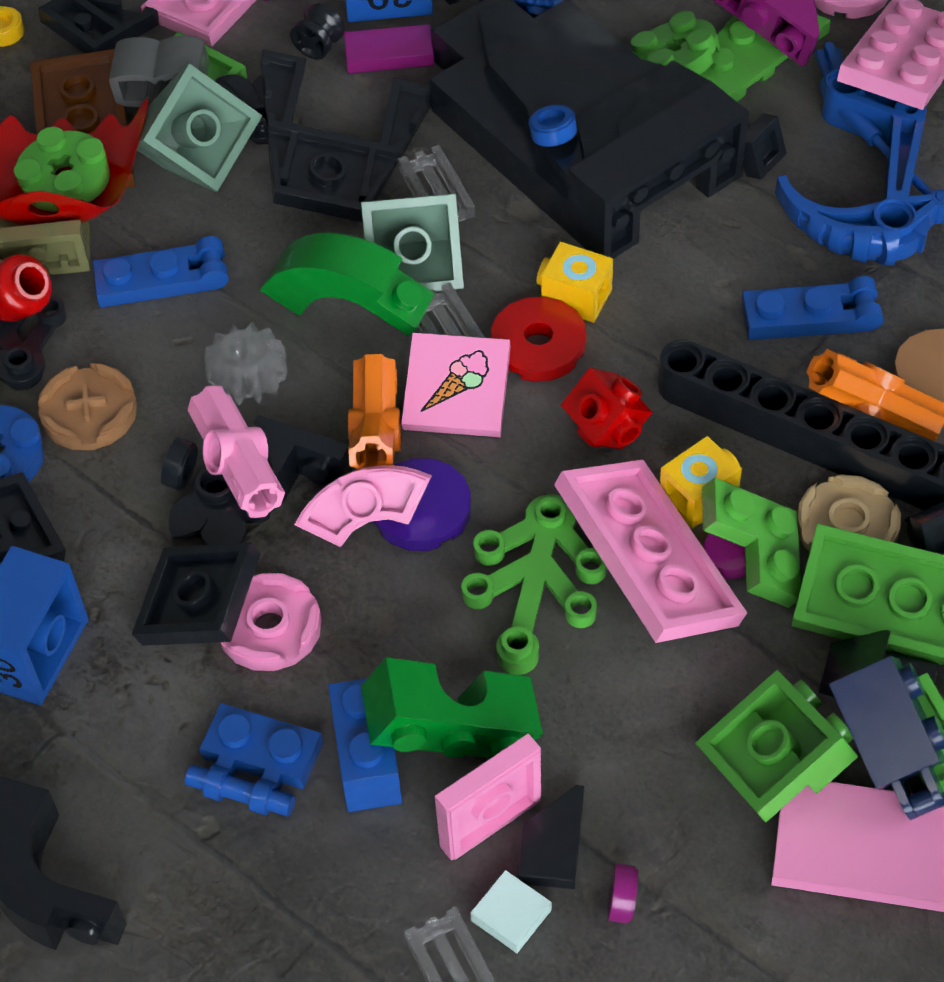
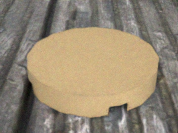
M840 474L829 477L828 482L821 483L818 486L815 483L807 489L798 506V535L803 546L809 552L817 523L896 543L900 533L901 512L897 504L894 506L893 501L888 498L889 492L880 484L862 476Z

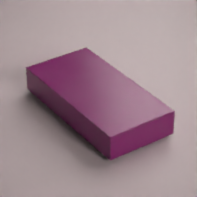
M430 24L344 32L348 74L434 66Z

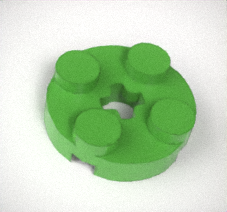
M691 11L675 14L668 23L662 24L651 31L640 32L630 42L633 48L632 52L640 59L665 66L674 60L699 75L714 63L712 54L715 50L719 53L721 48L714 26L706 20L696 19L695 14Z
M47 127L41 130L37 135V140L32 142L21 153L15 165L14 174L23 193L46 191L78 200L82 199V201L89 203L95 200L106 188L110 179V168L103 143L99 139L84 132L63 131L59 127ZM71 167V170H63L58 175H55L58 169ZM39 201L31 204L44 211H59V207L50 202Z

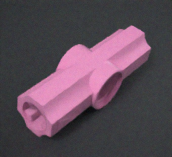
M206 386L198 395L191 397L187 410L203 438V459L206 469L210 474L223 475L241 509L246 510L250 518L266 517L274 508L281 506L285 491L267 461L268 444L265 433L260 427L247 426L233 399L225 393L222 386Z

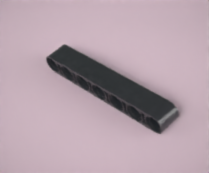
M678 340L667 344L662 349L658 388L662 398L669 403L839 475H855L867 478L880 484L889 492V496L922 510H926L944 501V445L694 342Z

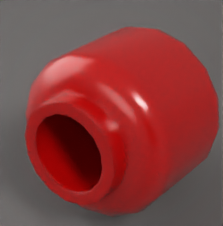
M15 254L0 260V320L16 322L41 312L49 303L52 295V280L48 270L39 260L30 255Z

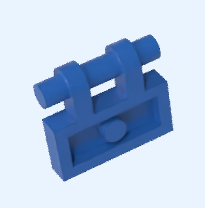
M220 703L199 748L202 759L216 764L210 769L191 764L186 772L185 785L203 790V796L220 802L225 797L248 804L251 812L267 816L271 811L289 817L293 811L296 796L280 791L283 784L304 789L323 745L322 733ZM237 770L260 776L261 779L253 783L234 776Z

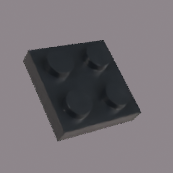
M251 542L163 548L132 635L142 646L231 642L261 554Z

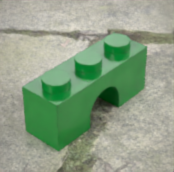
M386 657L361 685L370 745L393 747L400 752L416 750L440 752L447 757L453 758L463 756L492 758L528 733L535 742L543 735L533 685L529 676L483 671L457 698V703L443 691L438 680L436 664Z

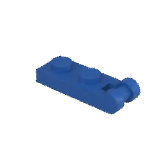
M206 236L198 240L195 245L94 260L96 295L100 308L216 290L224 287L228 283L229 277L226 264L221 262L225 257L222 240L215 236Z
M861 276L852 279L846 284L743 291L741 304L748 340L873 331L884 322L881 306L874 301L878 296L875 280L868 276ZM856 306L854 309L843 310V307Z

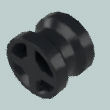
M317 3L312 4L304 13V20H299L292 27L290 37L295 47L303 55L319 60L323 59L330 52L331 43H336L344 35L345 27L341 17L332 8Z

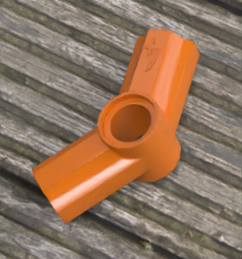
M826 349L823 354L814 356L807 368L806 373L809 376L808 388L844 405L934 442L944 425V402L904 384L906 380L871 363L864 361L861 364L844 354Z
M365 354L362 358L353 361V409H349L348 454L349 465L357 470L379 465H393L394 454L401 452L400 409L396 408L395 359L387 358L382 354Z

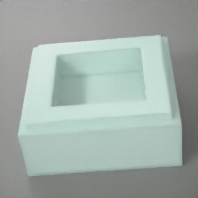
M505 870L472 910L471 921L515 953H518L551 912L552 902Z

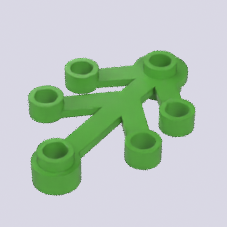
M547 494L539 496L528 505L526 518L523 521L500 533L494 530H484L474 538L475 559L480 564L486 566L500 563L506 552L534 539L529 554L488 576L483 573H472L464 578L461 586L463 602L472 609H483L491 604L494 597L523 582L512 627L504 631L496 643L498 664L504 671L510 674H526L532 671L539 661V642L536 635L533 634L545 585L564 608L565 618L571 626L586 628L594 623L597 616V602L595 598L587 592L578 591L552 558L555 543H557L576 564L575 572L578 579L586 584L601 582L607 573V567L595 548H588L574 530L576 518L560 495ZM555 514L558 516L555 518H547L544 515ZM492 544L498 547L496 550L490 552L481 549L484 545ZM588 562H594L600 567L588 570L583 565ZM475 587H482L486 590L481 595H473L469 591ZM576 606H585L589 611L584 614H578L572 609ZM513 643L526 644L522 649H513L509 645Z

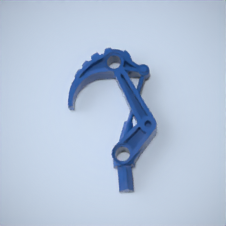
M833 42L824 43V49L815 51V58L822 75L819 84L823 99L822 117L830 125L861 136L869 146L876 145L887 157L884 197L880 202L859 207L836 208L824 206L805 198L797 192L789 182L787 175L777 177L775 194L791 221L805 232L810 239L828 247V250L838 255H849L851 260L867 263L868 260H875L881 265H895L896 260L906 259L915 252L922 254L928 230L934 224L944 223V190L937 189L932 191L914 172L927 109L925 106L921 110L837 81L840 66L845 60L841 48H835ZM911 184L923 195L909 196Z

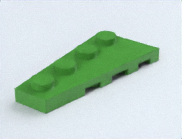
M733 15L717 35L721 48L719 53L715 50L712 54L714 63L700 75L712 81L735 101H739L746 95L748 87L757 81L763 83L775 74L776 66L787 58L792 59L784 55L777 47ZM817 15L820 30L819 41L829 33L831 20Z

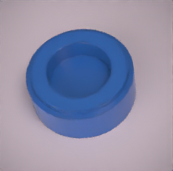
M563 105L543 107L537 110L528 122L531 138L534 143L540 146L550 147L564 144L577 133L575 114L572 109Z

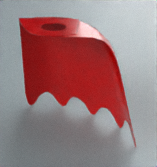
M147 98L142 103L129 125L121 126L115 115L111 113L105 117L94 131L86 133L103 143L110 168V179L106 188L95 200L89 203L82 201V199L78 200L46 191L23 193L16 180L14 168L21 153L32 142L37 140L38 134L27 132L16 117L8 116L0 124V220L22 226L80 220L82 224L100 216L119 202L130 177L148 110L149 99ZM65 118L58 119L51 126L59 127L63 131H77ZM71 167L60 168L55 172V175H58L63 170H71ZM39 201L50 202L59 207V211H44L31 204Z

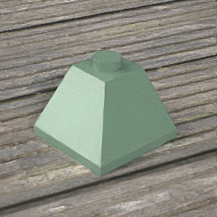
M188 63L148 106L137 151L162 168L211 191L218 192L262 115Z

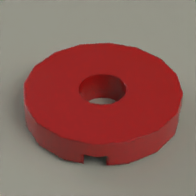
M528 297L509 304L496 316L491 327V338L510 340L508 373L510 374V369L512 372L520 374V379L531 382L552 381L565 376L576 367V362L581 356H584L586 351V327L577 310L563 301L549 297ZM537 334L545 335L551 339L542 345H535L527 341L530 336Z

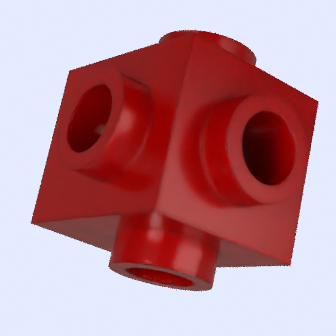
M589 368L560 405L579 426L576 430L578 435L587 444L595 448L603 446L623 450L639 437L642 425L653 413L640 399L642 391L631 380L620 376L618 373Z

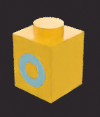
M560 241L551 259L545 257L539 267L536 282L538 285H541V297L563 301L577 310L583 320L594 323L612 291L613 258Z
M706 436L661 467L660 485L687 525L693 529L703 522L702 487L713 478H718L740 487L742 468L736 457L729 450L721 449L713 440Z

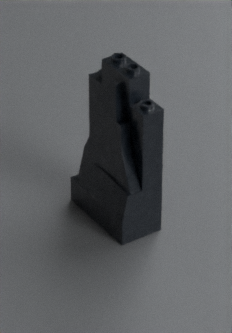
M483 0L432 30L434 63L442 69L437 75L430 78L432 112L586 250L614 259L638 244L640 211L697 176L696 188L707 198L742 177L749 111L712 81L674 60L665 66L640 59L570 0L562 1L554 7L543 11L535 18L530 16L512 0ZM550 105H563L572 109L575 114L577 133L571 140L564 144L550 147L540 146L533 142L528 122L537 110Z

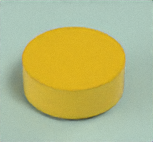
M0 6V47H6L18 42L23 37L25 28L19 11L12 7Z

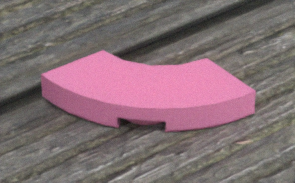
M379 465L354 470L342 475L320 490L303 509L295 525L341 547L354 530L368 522L389 519L409 524L432 475L420 470L394 465Z

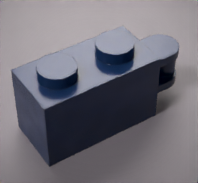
M889 656L829 683L875 788L886 789L893 786L909 820L943 807L944 791L933 768L944 763V754L942 752V749H944V730L935 715L927 718L917 697L924 695L925 691L912 664L909 663L902 666L900 659ZM921 773L928 788L910 794L904 780Z

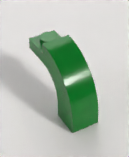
M316 233L293 241L278 257L259 290L298 316L317 299L326 297L345 299L369 310L408 337L417 329L435 294L397 269L403 259L400 256L370 241L337 233Z

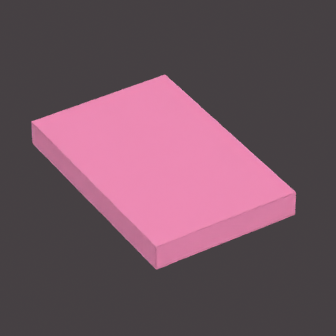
M830 782L819 793L815 794L807 785L779 810L771 885L944 912V806L909 820L895 791Z

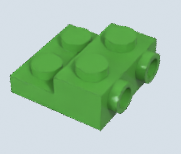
M778 670L695 742L765 822L772 818L807 785L815 794L819 793L858 758L857 754L849 746L853 737L843 721L834 712L827 718H824L816 710L823 704L822 701L806 683L799 679L792 685Z

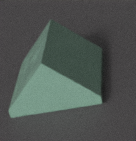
M456 194L361 202L364 239L382 246L403 258L397 269L432 292L464 289Z

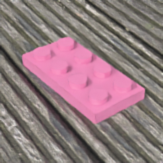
M891 0L843 61L837 81L923 110L944 80V11L940 12L924 7L919 0Z
M644 460L561 471L554 486L655 643L738 627L747 611Z

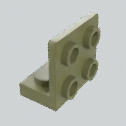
M0 220V260L15 254L30 255L46 266L50 275L91 271L90 220L82 224L80 220L24 226Z

